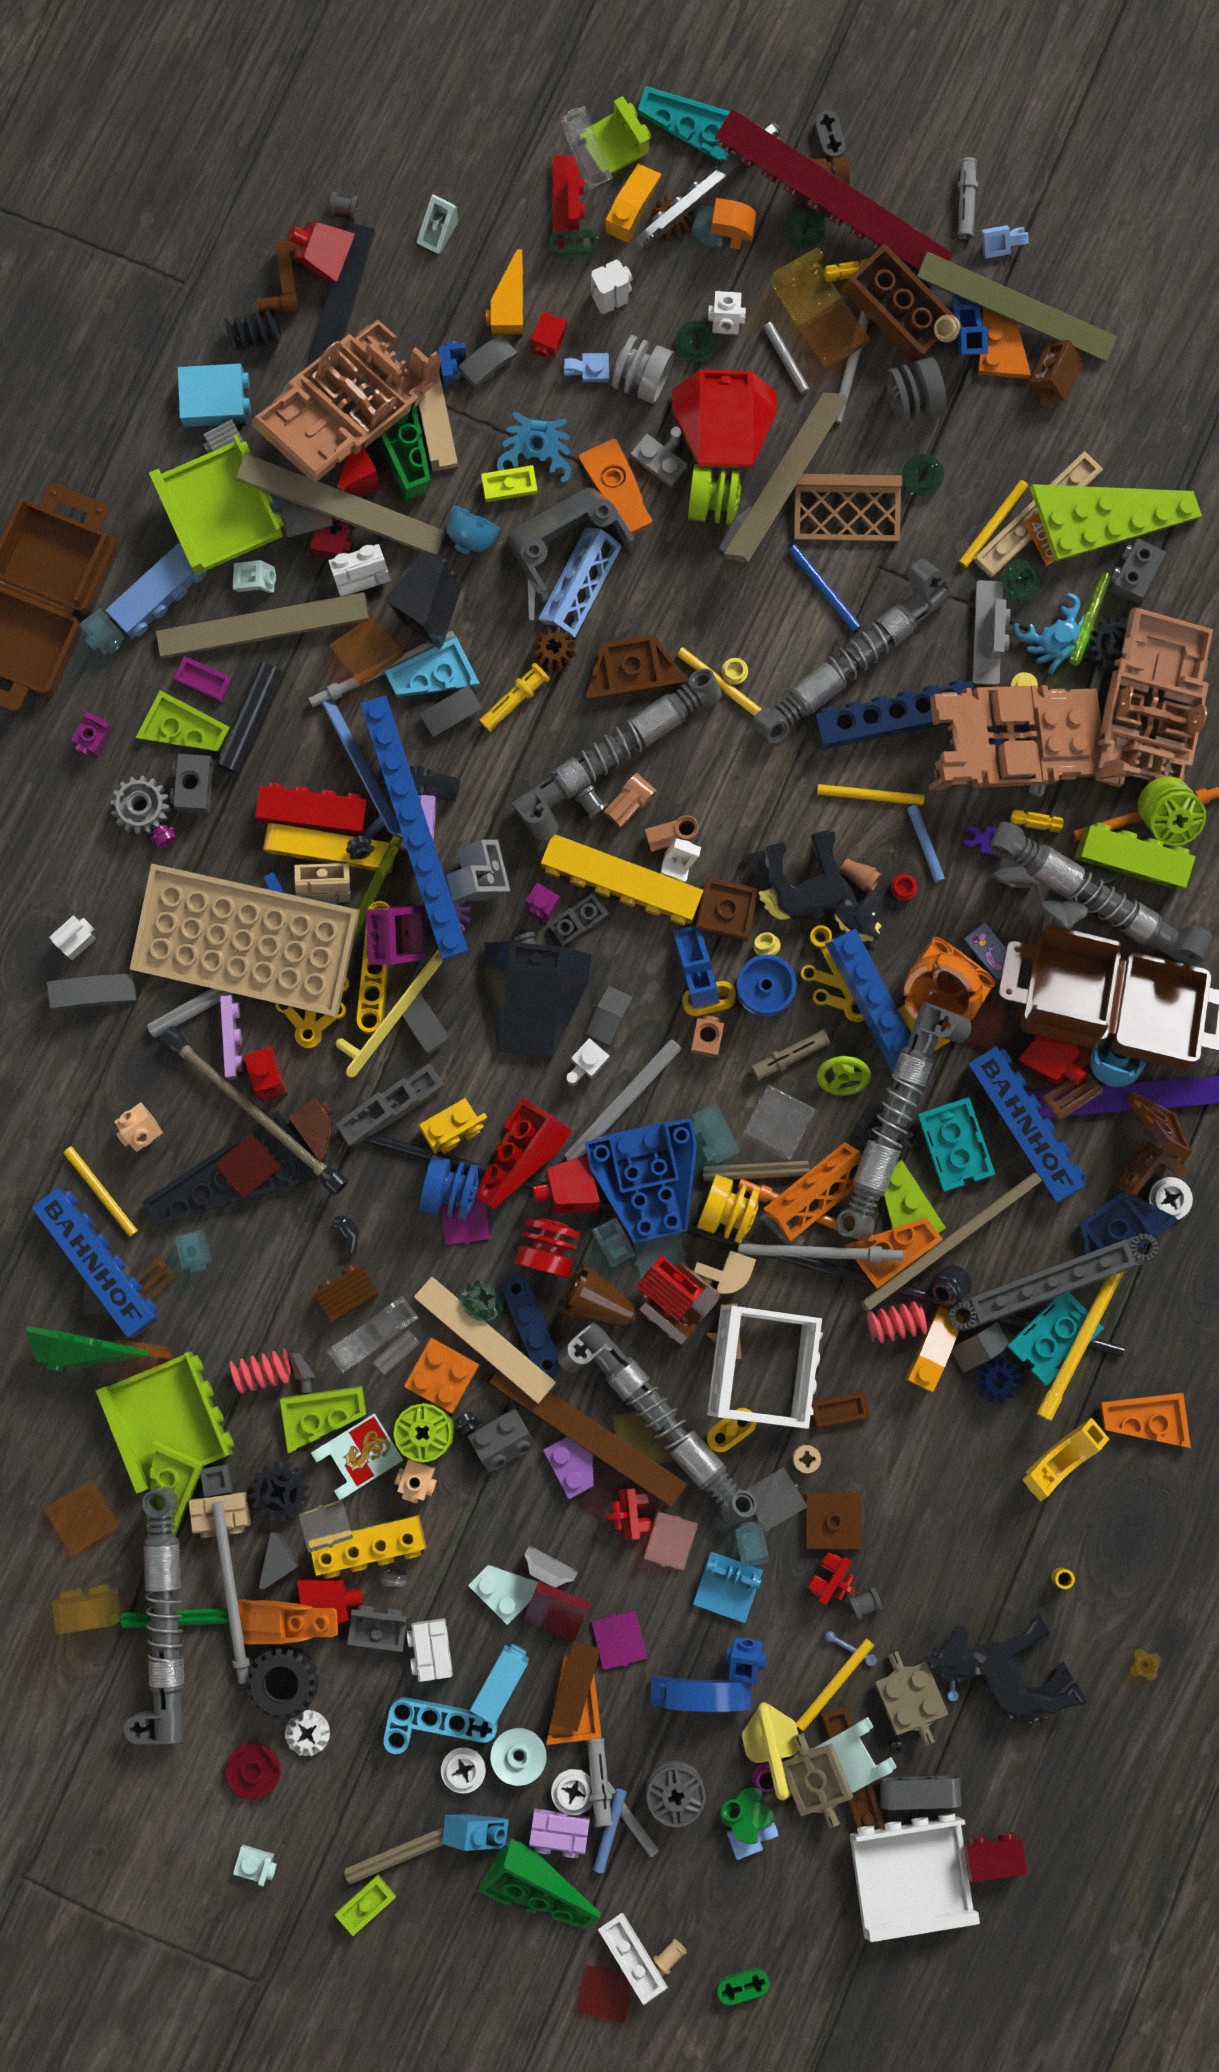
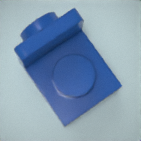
M450 341L443 346H439L444 386L454 384L453 375H458L456 359L466 357L465 343Z

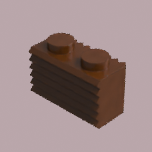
M354 1263L341 1271L343 1275L336 1281L329 1278L317 1286L319 1291L315 1293V1296L331 1322H335L380 1294L363 1265L357 1267Z

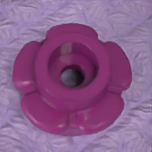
M166 825L156 828L152 833L154 836L151 838V842L156 844L158 849L169 847L177 840L174 834L175 829L173 827L168 828Z

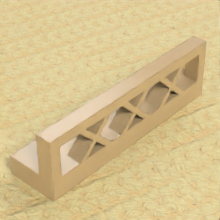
M439 374L438 383L425 394L419 395V408L432 471L458 467Z

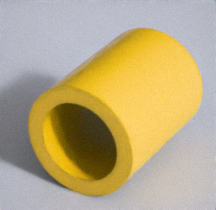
M1057 1568L1052 1572L1051 1580L1057 1587L1069 1589L1073 1586L1075 1577L1071 1571L1065 1568ZM1066 1572L1068 1576L1066 1583L1059 1584V1575Z

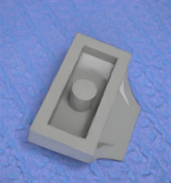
M530 1545L524 1554L530 1575L554 1588L574 1581L578 1573L575 1569Z

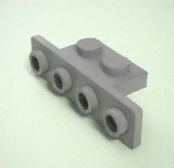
M978 580L976 583L972 680L974 685H999L1000 659L1004 651L1009 649L1010 638L1008 634H1005V625L1010 623V609L1006 608V600H1003V582Z

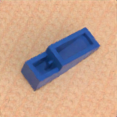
M696 925L673 930L693 1009L720 1003L709 955L701 931L695 930Z

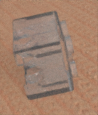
M767 1085L741 1136L790 1161L816 1109Z

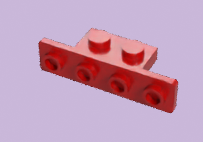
M554 155L552 157L554 256L578 257L580 255L579 220H584V203H579V195H584V178H579L577 155Z

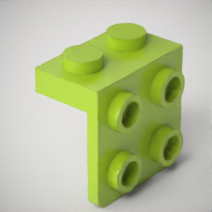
M623 96L614 101L613 114L580 133L581 141L604 176L611 175L649 153L651 134L646 125H641L638 121V114L633 104H628Z

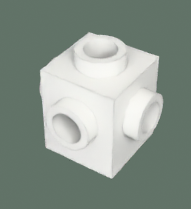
M715 291L714 306L709 305L708 322H713L712 333L739 334V324H745L746 308H741V293Z

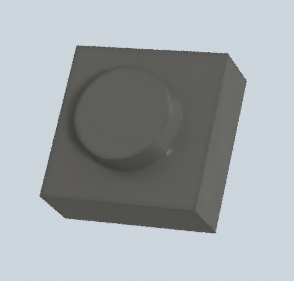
M228 1464L202 1469L200 1475L204 1497L233 1492Z

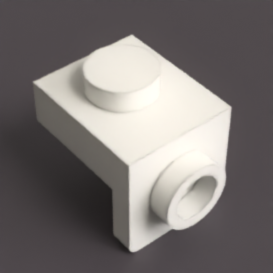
M676 838L664 854L660 874L685 883L689 868L699 857L701 847L687 840Z

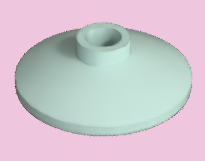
M524 1728L510 1729L502 1733L494 1742L491 1750V1764L494 1772L502 1781L515 1786L526 1785L536 1780L544 1770L546 1749L542 1740L534 1732ZM515 1751H522L524 1758L516 1760L513 1755Z

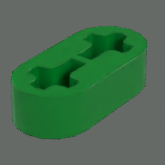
M751 1968L728 1975L718 1982L717 1995L720 2001L726 2005H734L764 1995L768 1991L769 1978L766 1972L760 1968ZM757 1975L759 1979H764L760 1983L761 1988L755 1989L754 1985L744 1986L752 1982V1976ZM726 1984H731L732 1988L742 1987L734 1991L733 1997H728L727 1993L722 1994V1991L726 1989Z

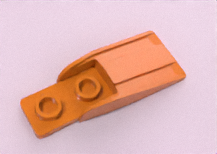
M611 439L579 454V460L596 490L614 504L631 534L652 525V519L644 506L643 498L632 470L616 439Z
M238 1600L244 1644H285L304 1641L313 1637H335L338 1635L337 1610L335 1608H312V1606L280 1601Z

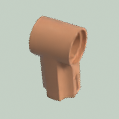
M638 773L634 774L621 790L622 792L604 810V814L609 820L620 828L639 808H643L657 792Z
M685 815L678 818V820L647 828L645 832L651 852L669 848L676 838L693 843L698 838L699 828L695 818ZM684 824H690L694 827V832L686 836L682 835L679 830Z

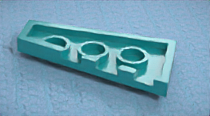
M645 86L638 107V115L720 163L728 155V153L717 147L718 141L715 140V136L730 111Z

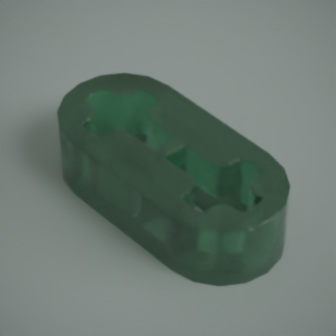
M589 229L557 231L551 235L549 240L551 254L561 259L593 256L599 246L597 234ZM585 238H589L591 242L589 248H585L583 244ZM558 240H563L565 244L564 249H559L557 245Z

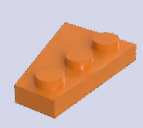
M982 308V325L987 326L988 354L979 355L978 375L1030 379L1031 373L1018 324Z
M923 1218L870 1236L866 1240L846 1244L845 1247L870 1249V1246H879L885 1250H904L903 1261L881 1260V1263H870V1260L855 1259L875 1287L879 1289L944 1239L927 1218Z
M1183 1393L1100 1402L1103 1430L1191 1448Z
M570 1655L564 1656L553 1713ZM594 1674L578 1731L550 1723L546 1745L602 1738Z

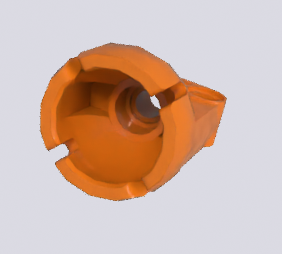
M934 937L918 956L917 961L907 975L904 982V996H907L905 1004L909 1014L915 1020L924 1001L965 1016L969 1021H972L988 994L996 986V982L989 973L945 940ZM945 1021L943 1027L947 1028L949 1026L950 1028L951 1023Z

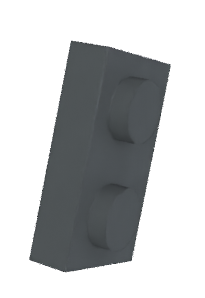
M516 1408L468 1435L488 1472L502 1468L508 1461L526 1454L530 1448L536 1445Z
M361 1605L358 1606V1610L351 1609L348 1646L403 1653L408 1619L406 1616H402V1611L386 1609L385 1614L374 1612V1607Z

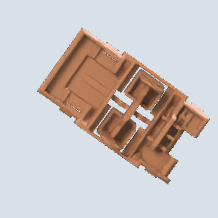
M377 319L374 323L361 330L355 338L348 334L341 341L331 344L321 357L288 382L287 391L283 392L273 400L271 405L253 418L252 426L315 483L333 469L337 462L340 463L352 452L357 455L361 450V446L366 448L410 412L411 405L416 407L419 403V395L425 394L438 383L441 357L435 351L428 359L415 347L412 350L410 367L407 370L405 368L406 362L402 360L399 363L395 359L396 353L394 351L389 354L396 347L397 336ZM356 377L360 380L364 377L369 380L359 387L356 386ZM374 385L376 387L374 394L367 398L363 391ZM354 401L358 406L349 413V416L346 413L344 414L341 411L344 406Z
M1140 608L1130 609L1121 653L1123 657L1115 660L1114 665L1119 666V669L1113 671L1104 708L1100 734L1105 735V737L1098 742V746H1102V753L1098 765L1099 771L1096 773L1095 780L1116 787L1124 785V780L1127 776L1138 777L1149 781V783L1158 778L1168 776L1179 778L1184 782V771L1186 768L1192 767L1199 731L1203 728L1207 717V708L1204 705L1209 683L1203 682L1208 666L1207 659L1213 629ZM1119 685H1120V686H1123V687H1126V688L1120 690V689H1119ZM1149 687L1153 688L1150 707L1143 706L1144 696L1133 693V689L1147 693ZM1158 690L1164 691L1163 698L1192 705L1195 707L1192 708L1168 701H1164L1158 704ZM1141 715L1148 717L1147 728L1143 736H1139L1140 731L1133 730L1141 725ZM1151 731L1152 735L1155 736L1154 739L1149 738ZM1188 740L1187 744L1181 743L1182 741Z

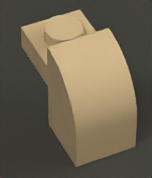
M729 1251L722 1271L697 1262L694 1272L709 1285H712L713 1281L718 1282L716 1290L720 1294H730L738 1291L748 1282L756 1259Z

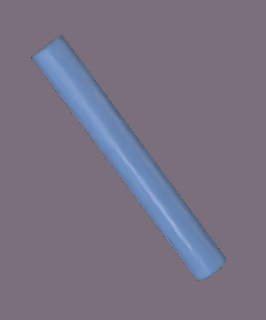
M917 804L912 805L907 810L935 883L940 882L945 877Z
M616 1789L612 1801L611 1818L613 1825L605 1826L593 1868L598 1873H604L627 1793L622 1789Z

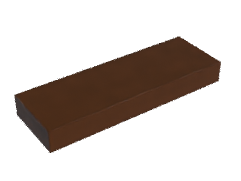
M578 1641L573 1642L551 1724L578 1731L601 1648Z

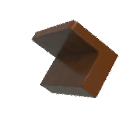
M1064 340L1047 343L1029 382L1033 389L1052 388L1060 401L1067 399L1083 364V360L1072 342Z

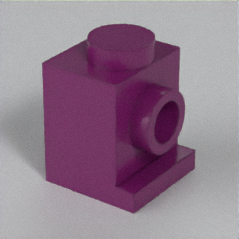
M85 711L84 718L71 741L76 745L74 749L83 755L89 756L92 753L98 757L114 729L108 722ZM90 730L93 731L91 738H85Z
M536 883L526 899L524 911L547 924L560 903V896Z

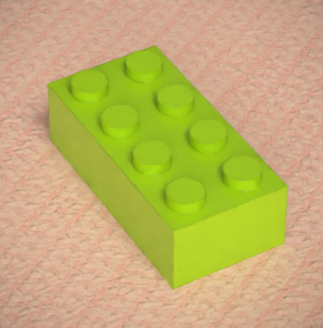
M1096 822L1084 828L1074 859L1179 890L1187 887L1196 856L1189 855V849L1179 846L1166 848L1163 847L1164 842L1152 838L1142 841L1137 839V834L1125 830L1115 833L1111 831V826Z

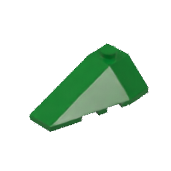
M27 1326L26 1330L36 1361L47 1363L46 1369L62 1372L63 1367L79 1368L149 1356L150 1351L62 1331Z
M513 1839L508 1841L497 1852L477 1890L501 1904L511 1906L512 1902L528 1906L527 1912L536 1914V1911L551 1913L554 1920L583 1929L590 1927L601 1915L590 1902L536 1851L526 1847L522 1842Z

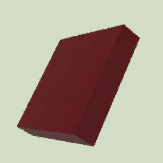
M538 1582L523 1622L575 1641L590 1602Z

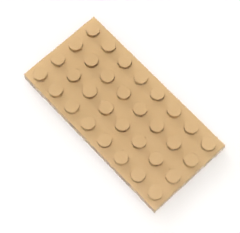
M151 864L130 970L326 1015L338 1016L360 910Z

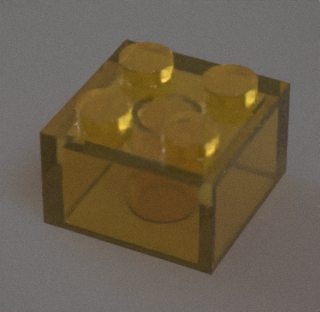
M109 1583L92 1586V1588H87V1592L82 1593L81 1588L65 1590V1592L59 1593V1598L52 1600L56 1635L113 1626L121 1621L118 1588H109Z

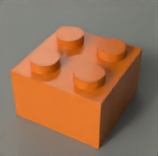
M430 1338L404 1387L450 1413H454L481 1364L436 1339Z

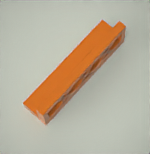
M844 1142L763 1208L766 1215L778 1223L787 1240L791 1242L854 1190L852 1183L855 1177L849 1178V1175L854 1166L857 1164L860 1166L862 1158L860 1151ZM835 1182H840L838 1191L833 1195H828L831 1185ZM814 1199H819L818 1207L812 1212L808 1211L810 1203ZM794 1216H799L797 1225L789 1229L786 1222Z

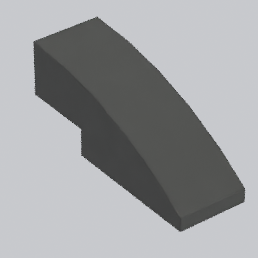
M133 974L100 975L47 982L50 1009L54 1011L79 1007L84 1009L137 1001Z

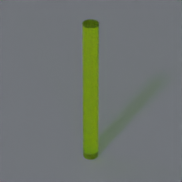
M1101 573L1069 660L1072 665H1079L1111 578L1107 573Z
M397 834L393 835L358 908L360 913L356 934L359 933L366 919V910L373 904L404 839Z

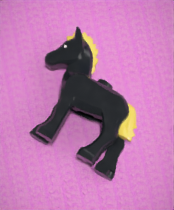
M829 830L810 836L821 875L808 879L797 886L792 885L783 874L782 859L786 853L785 842L766 847L769 870L765 863V850L745 856L746 862L757 878L759 888L763 890L758 893L760 901L766 904L764 908L774 917L780 920L788 918L794 920L810 916L811 920L825 917V912L833 911L835 920L839 923L842 931L848 932L856 929L862 942L867 940L872 942L873 939L879 940L881 938L878 929L882 925L877 921L881 894L877 890L869 891L866 897L857 903L852 889L839 874L834 860L833 845L835 843V831L829 833Z

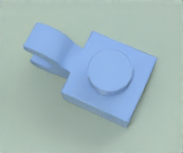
M1005 225L982 230L983 256L986 259L1011 254V246L1029 243L1028 232H1025L1024 227L1015 228L1010 231V228Z
M582 353V361L573 358L564 359V375H582L583 382H609V353Z
M774 1822L769 1827L758 1830V1842L756 1844H746L739 1841L734 1836L732 1829L727 1831V1835L738 1860L763 1850L761 1841L777 1837L778 1831Z

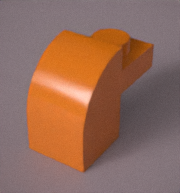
M716 198L711 234L731 237L730 248L741 249L742 240L753 239L756 212L744 203Z

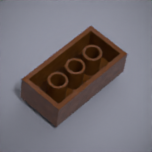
M885 243L849 277L841 288L912 363L918 361L939 341L934 332L936 321L943 315L954 316Z

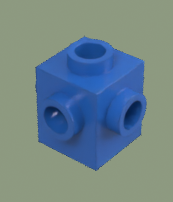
M735 1637L733 1648H728L726 1655V1665H730L729 1680L757 1684L759 1671H765L767 1654L762 1653V1641Z

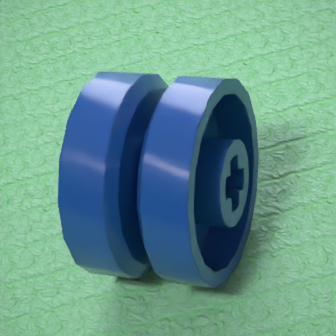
M765 954L755 956L744 964L738 974L735 991L737 1000L745 1011L756 1017L769 1018L777 1016L786 1010L795 995L797 982L793 969L786 961L778 956ZM761 983L771 984V988L765 990L762 988Z

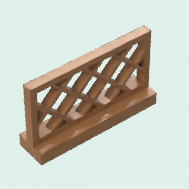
M802 474L794 487V540L899 542L902 475ZM801 492L812 493L819 501L807 510L800 503ZM818 493L826 494L823 497H821ZM830 493H838L845 500L835 511L824 501ZM844 493H853V494L847 498V496H846ZM857 493H864L871 501L862 511L850 501ZM871 494H878V495H877L875 498H873ZM883 494H895L894 506L887 512L877 500ZM820 503L831 513L822 524L811 514ZM846 504L858 514L849 524H846L837 514ZM873 504L884 514L874 525L863 514ZM800 509L805 513L801 518ZM893 510H894V519H893L892 516L890 515V513H891ZM808 516L818 528L811 534H800V523ZM833 516L844 526L838 534H830L823 527ZM859 517L870 527L864 535H857L850 528ZM887 517L894 525V535H883L876 527ZM821 529L824 534L816 533ZM847 530L851 535L842 534ZM873 530L877 535L868 534Z

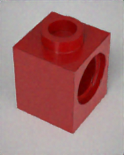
M542 311L530 339L531 349L539 356L556 358L567 332V321Z

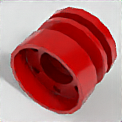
M526 1218L525 1226L534 1228L536 1231L535 1234L522 1232L524 1238L533 1242L531 1247H518L514 1264L569 1278L573 1260L563 1256L564 1250H577V1246L566 1243L567 1238L579 1240L581 1233L573 1230L566 1224L544 1218Z

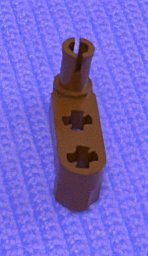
M289 240L275 242L282 293H280V296L257 298L260 316L265 315V310H268L270 314L275 313V309H277V313L283 312L284 314L299 312L293 264L300 263L294 257L298 245Z

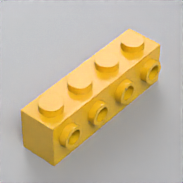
M416 1515L309 1542L316 1576L323 1574L324 1579L339 1576L342 1569L350 1568L351 1572L367 1569L366 1563L377 1561L378 1566L394 1562L395 1556L404 1554L405 1559L420 1556V1550L426 1548L420 1517Z

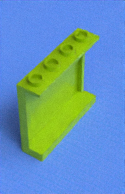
M237 434L234 435L235 442L161 474L159 468L149 472L195 575L283 537L280 528L284 526L279 512L273 513L269 504L274 502L270 493L235 480L244 453L252 455L247 442L241 443Z
M186 1352L184 1355L111 1386L96 1390L136 1494L151 1488L150 1468L152 1467L153 1459L151 1448L154 1441L205 1463L204 1466L233 1454L231 1450L234 1447L232 1437L229 1432L224 1433L221 1422L224 1421L219 1406L214 1407L210 1398L214 1396L212 1387L208 1380L204 1382L200 1371L204 1370L199 1356H194L192 1352Z

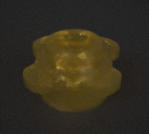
M1137 1649L1134 1652V1664L1130 1667L1131 1674L1133 1676H1144L1150 1681L1157 1678L1158 1664L1161 1662L1160 1656L1157 1653L1148 1654L1142 1649ZM1144 1662L1148 1663L1147 1667H1143Z

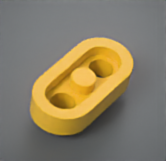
M726 981L716 982L719 997L725 996L727 998L719 1000L720 1003L693 1009L687 990L682 998L683 1008L686 1013L692 1016H701L729 1009L736 1001L734 986Z
M746 1408L736 1409V1411L752 1412ZM723 1418L707 1432V1443L712 1450L725 1452L751 1434L756 1427V1422L747 1421L746 1426L739 1427L737 1419ZM717 1433H723L725 1435V1441L723 1443H717L715 1441V1436Z

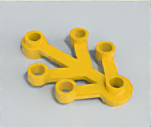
M816 926L810 933V942L814 947L820 948L833 975L816 970L812 965H806L802 968L800 976L805 982L814 980L841 989L846 999L829 995L825 989H817L812 997L813 1002L818 1006L827 1004L842 1009L850 1021L862 1022L864 1021L863 1015L853 1012L852 1007L856 1003L825 943L831 941L832 933L826 926ZM818 933L823 934L825 941L818 942L815 939V935ZM811 969L814 973L813 977H805L804 970ZM824 993L826 1000L819 1002L816 999V994Z
M347 978L345 979L343 992L349 988V980ZM276 1003L277 1010L285 1014L296 1027L295 1039L304 1048L317 1046L322 1039V1031L336 1019H341L346 1015V1007L340 1003L342 1013L338 1016L325 1014L316 1021L317 1012L306 1010L305 1019L303 1020L292 1006H289L286 1010H281L280 1004ZM306 1030H312L313 1032L310 1039H305L303 1036Z

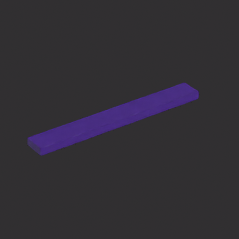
M1219 1076L1131 1083L1125 1087L1102 1085L1028 1091L1026 1094L1028 1097L1034 1094L1042 1107L1037 1110L1042 1118L1132 1111L1134 1109L1125 1099L1131 1090L1164 1108L1218 1104Z

